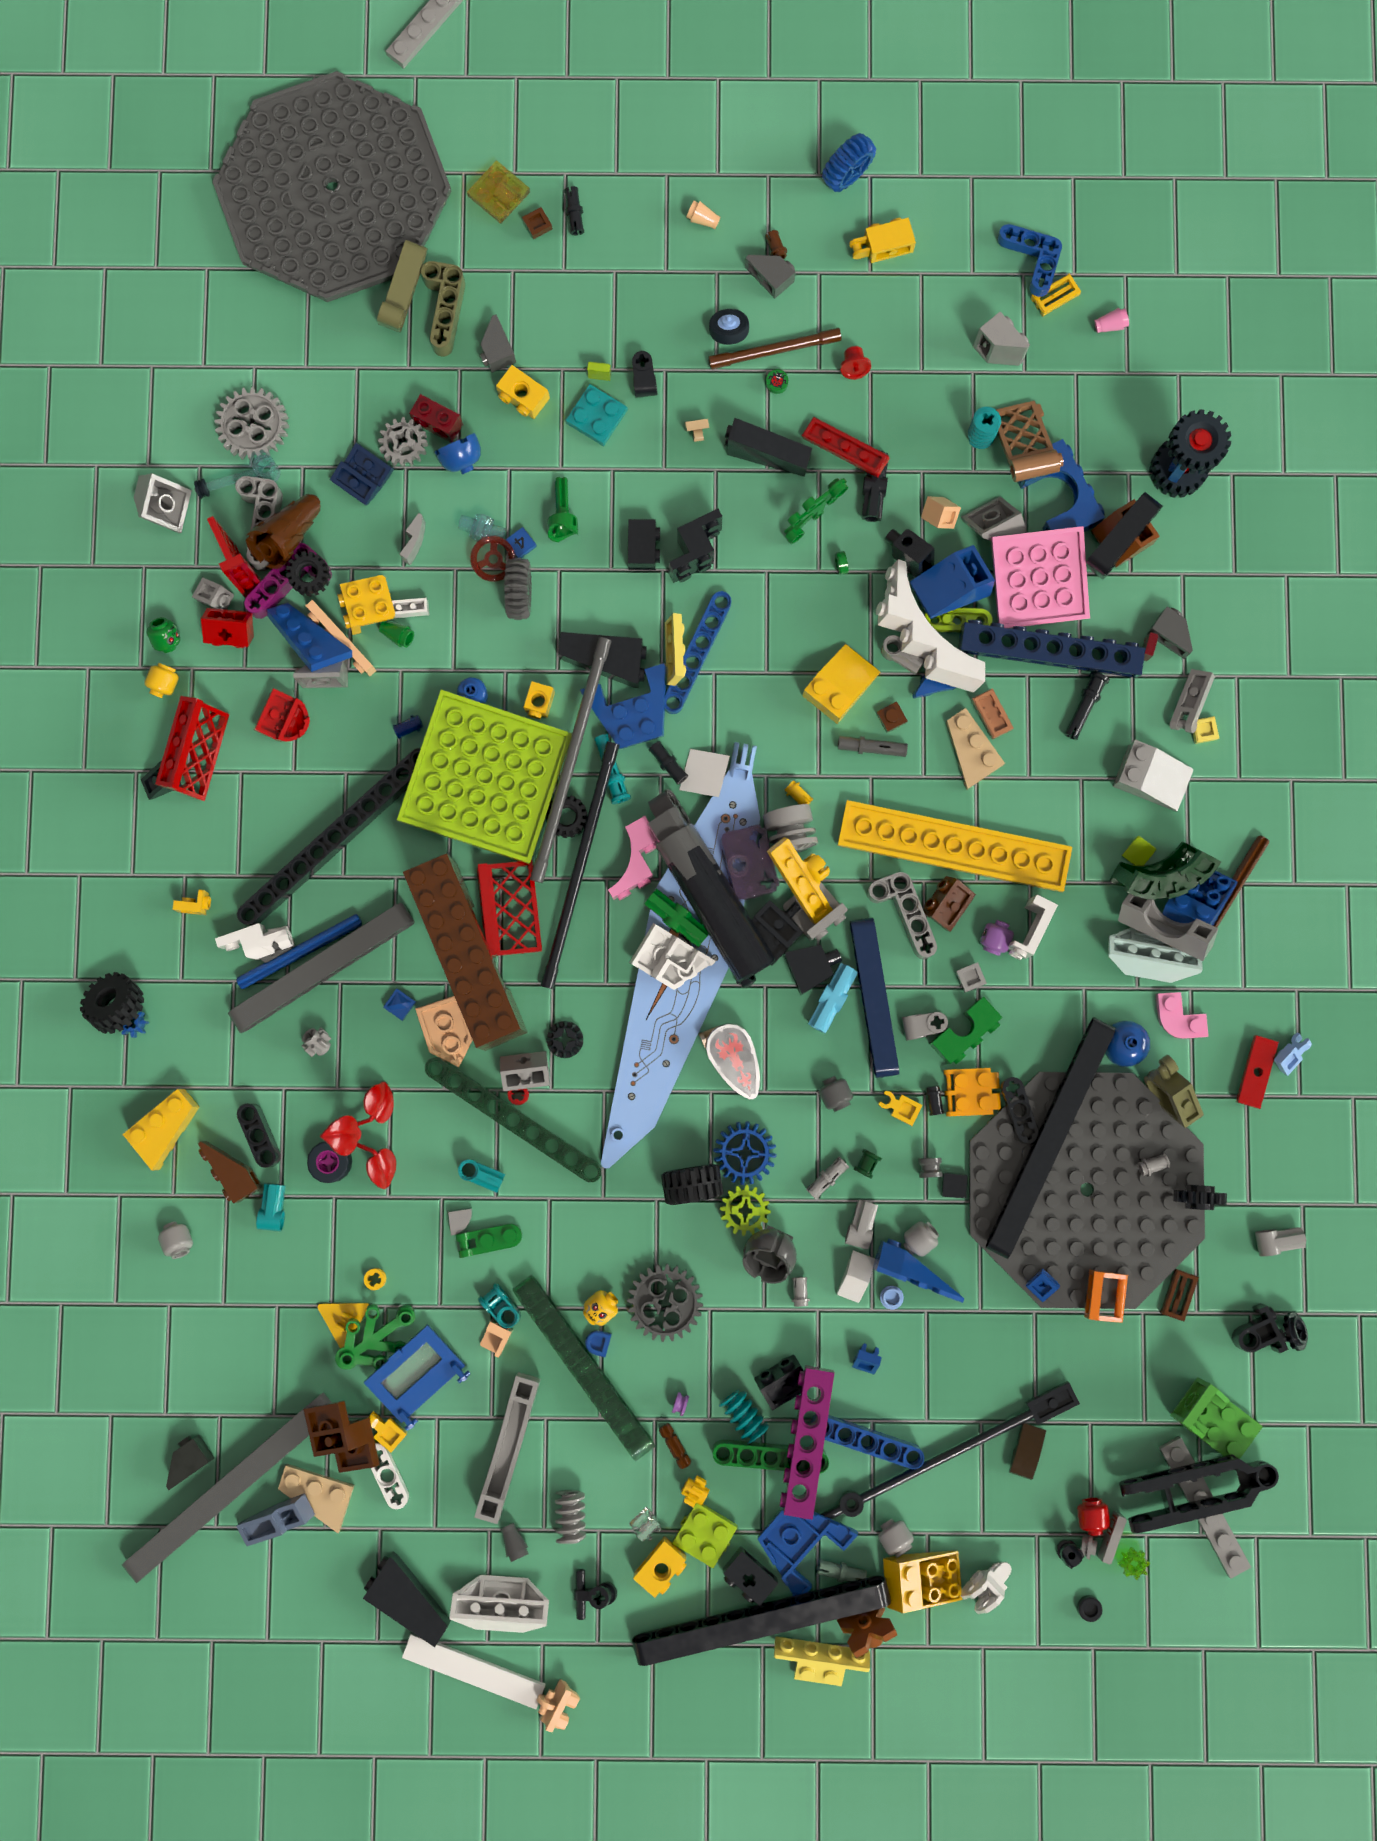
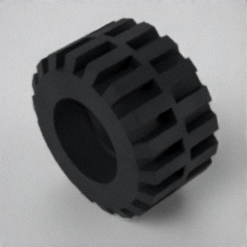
M716 1164L671 1170L661 1175L665 1203L669 1205L710 1200L724 1194L720 1168Z

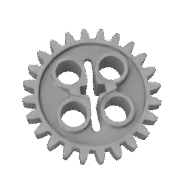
M252 387L250 393H247L245 388H242L241 395L234 391L235 398L226 397L229 402L227 405L220 403L223 411H216V414L221 419L214 420L218 426L215 431L218 435H221L218 439L221 443H224V448L227 451L230 450L233 456L239 453V457L242 460L247 455L249 460L253 461L254 455H257L259 460H262L263 453L270 457L269 450L272 449L278 452L275 446L277 443L284 445L281 437H288V434L283 429L289 428V424L286 422L289 417L284 413L286 409L283 405H280V400L278 398L273 399L274 396L271 392L265 395V391L261 388L256 393V390ZM243 408H249L247 413H240ZM265 414H271L268 419L262 420ZM242 428L241 433L234 435L236 429ZM264 435L261 440L255 441L256 436Z

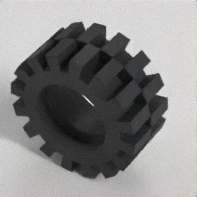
M304 551L301 552V556L298 554L294 555L296 559H290V566L286 567L288 571L286 577L294 590L303 596L304 594L312 596L313 593L316 596L319 595L318 591H325L324 586L329 585L328 578L331 579V574L329 573V567L321 556L315 555L310 551L309 554ZM312 566L316 568L317 575L313 581L305 582L301 580L300 572L304 567Z
M571 795L570 797L566 796L563 809H572L576 813V819L570 825H563L559 822L556 835L563 838H573L575 835L581 834L587 820L585 805L580 799H576L575 796ZM553 801L550 802L547 810L546 820H548Z

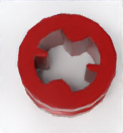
M527 1088L518 1089L519 1091L524 1090L525 1095H522L524 1099L521 1101L513 1099L512 1095H515V1093L512 1092L514 1090L508 1091V1099L512 1104L522 1105L529 1098Z

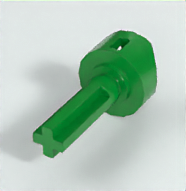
M566 477L556 478V514L551 515L547 519L548 538L558 543L569 536L578 535V519L575 515L569 513L568 479Z

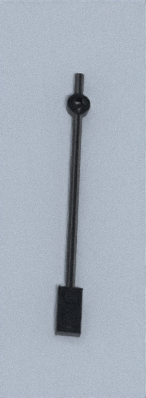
M1066 1381L1026 1401L1029 1410L925 1461L920 1468L909 1469L861 1494L855 1491L843 1493L840 1497L839 1505L821 1513V1515L830 1519L841 1514H845L848 1517H856L862 1512L865 1502L1033 1418L1036 1424L1039 1425L1080 1403L1070 1383ZM853 1499L855 1500V1505L849 1507L847 1506V1501Z

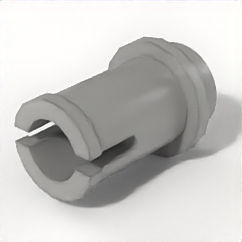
M1165 1153L1147 1160L1143 1158L1141 1162H1138V1169L1142 1176L1146 1175L1149 1177L1151 1173L1170 1168V1161Z
M807 1277L792 1278L794 1299H791V1301L794 1302V1307L808 1306L810 1298H808Z

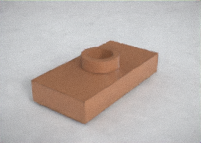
M993 688L972 698L971 701L992 740L1014 729Z

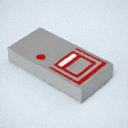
M1115 1511L1112 1513L1110 1526L1106 1530L1097 1555L1102 1562L1109 1565L1112 1564L1127 1522L1122 1514Z

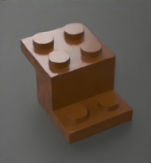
M345 1401L304 1409L314 1457L335 1454L339 1473L373 1468L380 1465L369 1417L349 1421Z

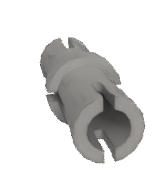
M838 1157L825 1171L822 1170L820 1172L821 1175L806 1190L817 1200L829 1186L835 1184L838 1177L849 1166Z

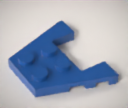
M663 663L645 669L651 690L650 693L607 706L602 686L598 684L592 710L613 741L620 745L619 749L664 736L666 664ZM585 688L580 689L582 695L584 694Z
M782 1508L758 1535V1541L772 1564L778 1569L783 1582L792 1592V1596L807 1593L812 1588V1583L801 1575L795 1567L817 1542L826 1535L845 1551L858 1536V1531L814 1512L813 1520L784 1515Z

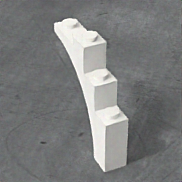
M898 559L886 571L887 589L885 591V599L879 602L876 608L878 625L901 632V652L925 659L926 679L975 692L985 682V662L955 648L931 626L919 609L911 592L906 562Z

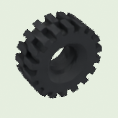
M114 972L113 976L108 973L105 974L104 979L101 977L97 978V983L95 985L91 983L89 985L91 989L89 991L85 990L83 994L85 999L80 1001L82 1005L80 1012L98 1031L107 1034V1032L113 1034L117 1029L120 1032L124 1030V1025L129 1027L132 1024L131 1020L138 1018L137 1011H142L143 1009L140 1003H144V998L142 997L144 994L123 973L120 975L118 972Z

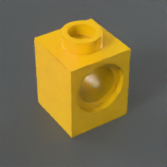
M531 681L524 704L525 712L528 713L529 717L535 719L548 717L555 695L554 688ZM538 697L545 699L544 704L540 707L533 705V701Z

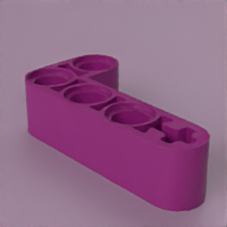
M299 543L290 559L295 560L294 555L298 554L300 556L301 552L304 551L308 554L309 551L315 555L317 553L308 545ZM289 560L281 568L272 569L246 597L244 602L245 608L248 612L252 613L253 617L257 619L265 618L267 616V609L276 607L293 588L288 582V578L283 577L286 567L290 566ZM312 566L304 567L300 572V578L302 579L307 574L314 580L316 568ZM271 586H277V590L274 593H268V589ZM256 603L260 605L258 609L254 607Z

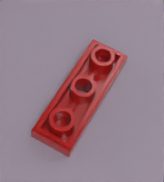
M1254 1035L1237 1095V1103L1261 1109L1279 1042ZM1255 1068H1257L1259 1071L1258 1076H1255L1254 1074Z

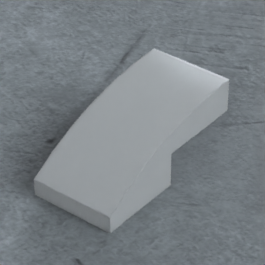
M420 513L417 514L406 529L410 540L400 552L402 560L408 565H411L424 538L426 522Z

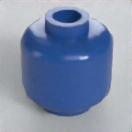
M466 678L460 682L457 688V695L483 704L488 699L485 684L477 678Z

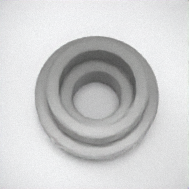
M1091 1535L1089 1537L1083 1536L1081 1547L1086 1559L1090 1560L1091 1555H1096L1097 1541L1093 1540Z

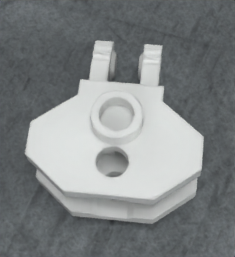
M1008 1562L994 1563L988 1570H978L962 1588L961 1597L964 1600L967 1598L974 1599L978 1596L979 1599L975 1603L974 1609L977 1614L989 1613L1004 1599L1005 1590L1008 1588L1004 1582L1011 1575L1012 1570Z

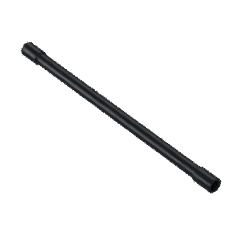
M607 741L601 760L602 765L548 963L540 986L554 989L560 959L601 808L620 747L619 744Z

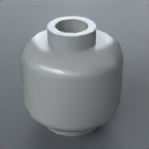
M919 1221L904 1233L906 1241L904 1247L911 1255L917 1254L923 1257L938 1245L939 1234L929 1222Z
M177 1222L166 1224L163 1227L164 1230L158 1236L164 1255L172 1259L184 1257L190 1252L189 1249L193 1245V1240L187 1226L177 1224Z
M890 1519L880 1526L883 1531L879 1533L878 1539L888 1555L899 1557L913 1548L911 1543L914 1541V1537L904 1521L894 1522L893 1519Z

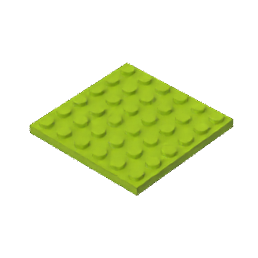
M440 690L397 821L530 864L572 733Z

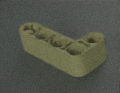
M405 240L386 300L382 302L378 313V325L399 333L401 332L428 248Z
M428 261L421 268L423 281L428 289L439 291L430 341L434 352L438 356L445 357L453 350L465 290V279L459 266ZM432 273L437 274L434 278L428 277ZM453 277H458V278H459V279H458L457 281H455V282H451V281H450V279L453 278ZM449 298H454V299H455V300H454L453 302H451V303L445 302V301H446L447 299H449ZM444 319H450V320H451V321H450L449 323H447V324H442V323H441Z

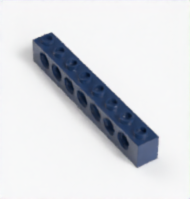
M968 620V623L965 622L961 625L958 649L965 654L1133 678L1142 675L1146 648L1139 647L1138 643L1125 642V645L1116 644V640L1103 639L1100 642L1094 641V637L1080 636V639L1072 638V634L1063 632L1058 633V635H1051L1048 630L1036 629L1035 632L1026 631L1027 628L1022 626H1013V629L1004 628V624L991 623L990 626L981 625L982 621ZM980 633H985L988 635V644H983L980 642ZM1003 636L1010 638V647H1005L1002 644L1001 639ZM1025 639H1029L1033 642V650H1027L1025 648ZM1048 642L1055 645V654L1048 652ZM1070 646H1075L1078 649L1077 657L1070 654ZM1093 649H1097L1100 652L1101 657L1099 660L1092 657ZM1115 652H1119L1123 656L1122 663L1115 661Z

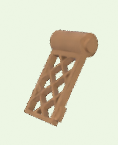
M1030 401L996 409L1000 417H1011L1008 423L1001 421L997 434L1010 465V472L1014 482L1060 472V467L1064 464L1061 453L1053 449L1041 418L1044 416V412L1040 404ZM1032 410L1033 413L1030 418L1020 415L1022 411ZM1015 420L1026 423L1022 429L1013 426ZM1030 425L1039 429L1037 434L1026 430ZM1007 431L1018 434L1014 440L1005 436ZM1022 436L1032 440L1029 445L1018 441ZM1038 442L1045 445L1046 448L1038 450L1033 448V446ZM1014 447L1024 451L1022 454L1015 456L1011 453Z

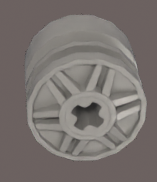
M809 804L788 806L763 815L766 831H777L776 835L768 839L769 843H777L783 837H786L790 840L797 853L818 844L817 837H807L816 833V829L804 828L805 824L813 821Z

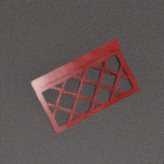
M214 516L209 517L207 521L226 559L219 563L221 570L246 598L262 580L243 558L234 541Z
M180 696L155 785L205 801L230 714L207 705L198 698ZM202 708L204 718L198 720ZM218 715L220 720L218 726L215 727L212 718ZM207 723L209 732L204 735L201 726ZM196 731L198 739L192 743V739ZM212 737L213 744L208 749L206 740ZM201 745L203 754L197 757L195 748ZM188 753H190L192 761L186 765ZM205 759L207 765L205 770L202 771L200 762ZM194 767L197 775L191 779L188 770ZM183 774L186 783L179 787ZM199 781L201 786L197 794L193 784Z
M532 860L530 864L521 861L478 864L476 868L483 933L492 957L542 952L535 882L530 880L533 869ZM528 866L529 876L522 882L513 873L518 867ZM492 869H502L508 874L501 884L493 879ZM509 877H512L520 884V887L514 894L503 887ZM528 880H529V883H530V887H528V886L525 884ZM493 883L498 887L495 891ZM522 887L531 893V899L526 905L515 897ZM500 889L511 897L503 907L495 901V894ZM512 899L523 907L516 917L505 909ZM531 902H532V910L528 907V905H529ZM496 906L500 909V911L497 914ZM525 909L533 915L534 921L529 927L518 920ZM502 912L513 919L506 930L497 923V918ZM515 922L526 930L518 940L507 932ZM533 925H534L535 933L531 930V927H532ZM498 929L503 932L500 937ZM527 932L536 938V947L527 948L520 942ZM506 934L515 944L510 950L500 951L499 941ZM517 945L522 947L521 949H514Z

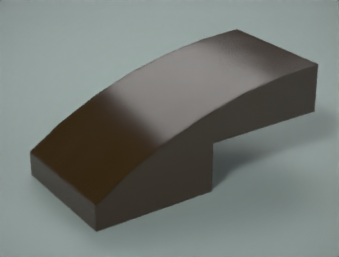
M1026 1423L1021 1425L1017 1446L1013 1450L1009 1473L1030 1480L1033 1479L1041 1455L1046 1430Z

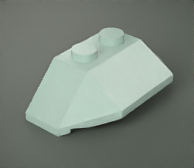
M1134 928L1123 930L1109 937V957L1125 975L1172 983L1199 974L1203 970L1201 960Z

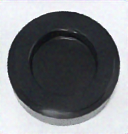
M1083 1596L1077 1604L1079 1615L1087 1622L1097 1621L1102 1615V1605L1094 1596Z

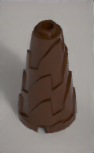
M305 494L298 500L289 503L279 513L273 514L265 522L261 521L247 534L249 537L246 539V544L251 554L260 563L263 560L269 562L266 567L272 569L281 568L294 554L293 551L304 539V534L312 526L313 520L320 512L319 498L313 494Z

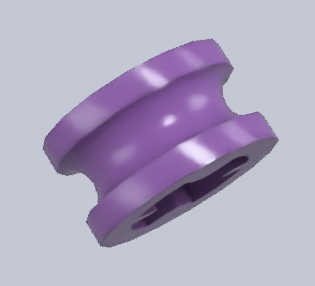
M680 1392L677 1393L672 1413L679 1412L680 1416L684 1415L689 1395L682 1396Z

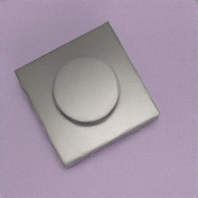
M978 962L955 971L964 993L987 984Z

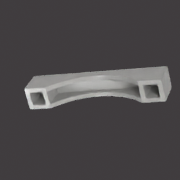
M520 1372L515 1377L498 1442L474 1518L498 1524L541 1378Z

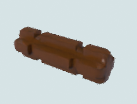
M669 1423L664 1424L659 1428V1432L662 1438L666 1439L665 1443L672 1456L677 1459L676 1463L679 1468L684 1469L691 1464V1460L684 1453L685 1450L677 1435L673 1434L674 1430Z

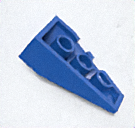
M889 1238L887 1242L881 1240L873 1265L876 1271L905 1282L907 1280L918 1287L930 1289L937 1294L963 1303L964 1298L910 1253L900 1248L902 1243Z

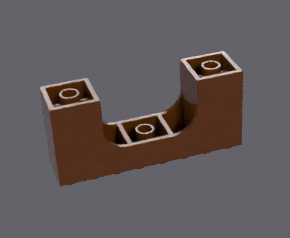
M446 853L404 871L403 874L475 1047L487 1051L528 1033L512 993L505 986L472 909L475 905L456 862Z

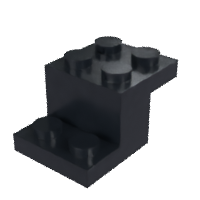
M719 508L677 528L678 544L684 555L669 562V575L673 583L677 581L680 583L691 578V574L698 571L700 573L705 572L714 564V549L709 539L720 534L719 531H722V514Z

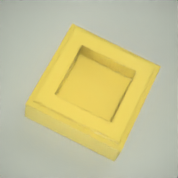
M1215 716L1198 719L1197 729L1193 733L1195 744L1219 739Z

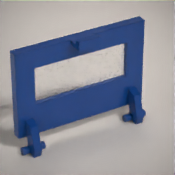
M427 1324L402 1348L392 1354L383 1365L364 1381V1384L401 1423L403 1421L406 1423L405 1429L408 1431L418 1422L417 1418L413 1420L409 1418L413 1412L453 1376L457 1374L460 1377L457 1381L461 1383L467 1380L471 1373L469 1371L464 1373L461 1370L465 1367V1364Z

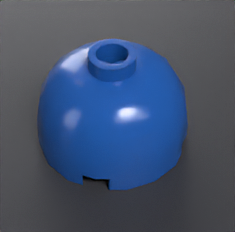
M473 433L466 436V438L459 439L434 451L441 466L447 471H461L463 475L474 470L473 464L479 461L481 447L476 434Z
M1119 1021L1112 1026L1116 1028L1115 1033L1105 1052L1111 1063L1121 1067H1131L1142 1062L1150 1050V1038L1147 1031L1133 1021Z

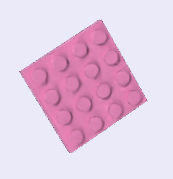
M1083 526L991 537L998 623L1004 624V628L1090 619Z

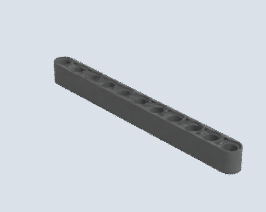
M323 1392L304 1409L332 1402ZM304 1409L122 1564L135 1583L144 1578L309 1436Z

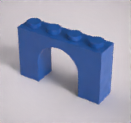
M1061 439L1052 444L1053 449H1056L1063 457L1064 464L1060 467V472L1019 481L1018 484L1023 489L1049 477L1058 478L1066 482L1073 492V507L1046 521L1042 529L1046 531L1083 526L1084 532L1104 520L1105 512L1102 505L1095 500L1092 486L1086 483L1082 467L1076 464L1071 447L1068 444L1066 445L1064 440Z

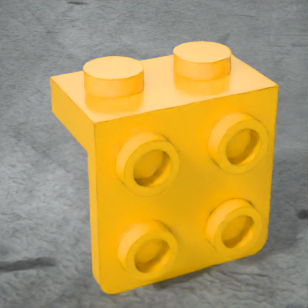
M378 575L340 584L341 593L337 594L340 607H345L347 615H343L346 629L351 628L352 635L360 634L361 626L394 619L395 611L385 576Z

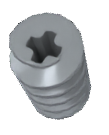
M577 1490L556 1492V1494L562 1495V1498L555 1500L556 1504L562 1505V1508L555 1510V1513L562 1515V1518L555 1520V1523L562 1525V1528L556 1529V1533L562 1534L561 1538L556 1539V1543L575 1544L581 1542L586 1537V1533L582 1531L586 1523L581 1521L585 1518V1513L580 1511L585 1508V1503L581 1501L585 1498V1493Z

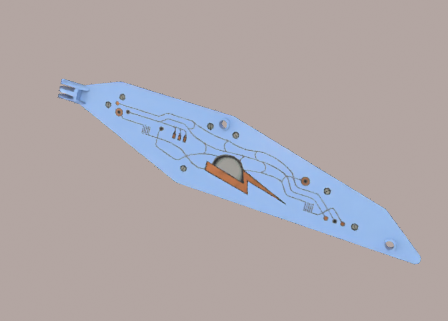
M735 742L730 769L724 777L719 797L712 796L694 826L744 906L747 892L746 887L749 882L760 824V814L752 776L757 746L752 745L749 764L745 765L748 744L744 743L738 764L736 759L739 742ZM736 838L741 840L740 845L734 843ZM741 854L749 861V871L742 877H733L728 873L727 862L733 855ZM734 857L729 861V870L734 875H742L747 871L748 866L744 858ZM668 868L656 888L674 903L677 902L693 915L694 919L701 923ZM652 910L649 912L645 936L654 923L716 962L697 973L698 975L694 978L686 980L683 985L675 990L638 969L601 1159V1165L606 1169L616 1163L656 1126L729 968L709 935L697 947L682 934L676 933L662 921L663 919ZM621 1131L623 1134L622 1138L615 1139L613 1136L614 1132Z

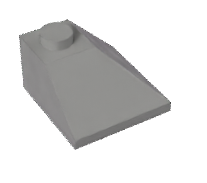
M153 473L141 475L138 477L134 493L138 515L140 518L174 532L182 533L192 490Z
M1001 496L961 517L962 521L977 534L990 541L991 537L1027 533L1022 513Z
M343 660L313 672L305 665L293 673V678L302 688L348 687V660Z

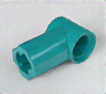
M472 1159L464 1160L458 1167L459 1176L463 1180L470 1181L498 1193L505 1177L504 1173ZM466 1163H471L475 1166L476 1171L473 1176L464 1175L463 1166Z
M264 1184L262 1206L258 1211L256 1220L257 1229L282 1231L285 1221L283 1204L286 1185Z

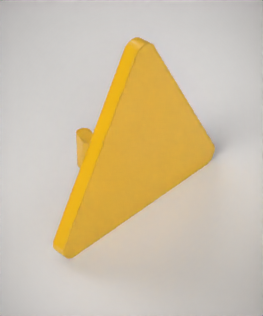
M324 1303L318 1305L317 1308L340 1348L345 1345L347 1334L346 1322L351 1318H355L361 1323L369 1304ZM351 1323L348 1327L354 1330L357 1328V1325Z

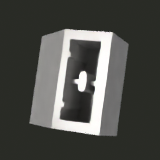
M999 312L980 327L973 348L987 363L1019 366L1023 362L1030 344L1027 337L1016 330L1012 320Z

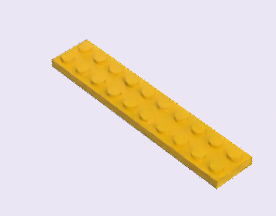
M849 800L846 801L837 844L840 847L1057 892H1064L1072 847Z

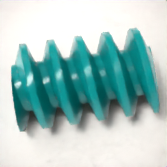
M982 407L975 412L968 429L969 444L977 449H985L994 442L1001 425V417L998 411L992 407Z
M736 1390L722 1400L719 1407L728 1406L724 1414H733L730 1423L739 1422L735 1430L744 1429L741 1438L749 1437L750 1440L747 1443L749 1444L763 1435L769 1428V1424H761L763 1421L762 1415L755 1416L758 1409L757 1407L750 1408L752 1405L751 1399L744 1400L747 1396L746 1391L739 1392V1390Z

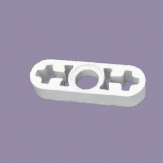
M375 1442L376 1449L383 1451V1454L380 1456L382 1462L384 1463L387 1460L388 1463L382 1465L379 1469L373 1467L371 1470L388 1506L392 1509H401L409 1500V1492L391 1453L379 1442ZM382 1470H392L394 1479L391 1482H385L381 1478ZM396 1482L399 1484L395 1487L397 1494H403L401 1503L398 1500H392V1497L395 1495L392 1488L389 1491L387 1490V1487L393 1486Z

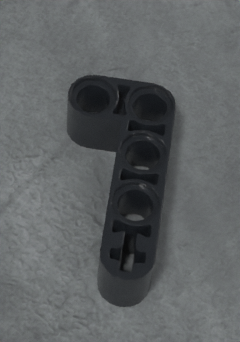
M1144 492L1088 558L1086 567L1103 580L1115 567L1121 556L1159 513L1163 505Z

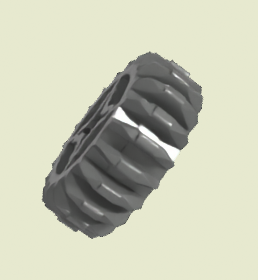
M508 559L505 565L504 577L506 615L509 619L514 620L527 619L531 612V565L528 559Z

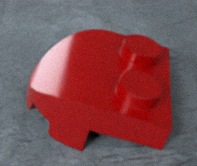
M272 688L254 727V731L276 741H294L305 734L309 727L310 717L305 704L301 700Z

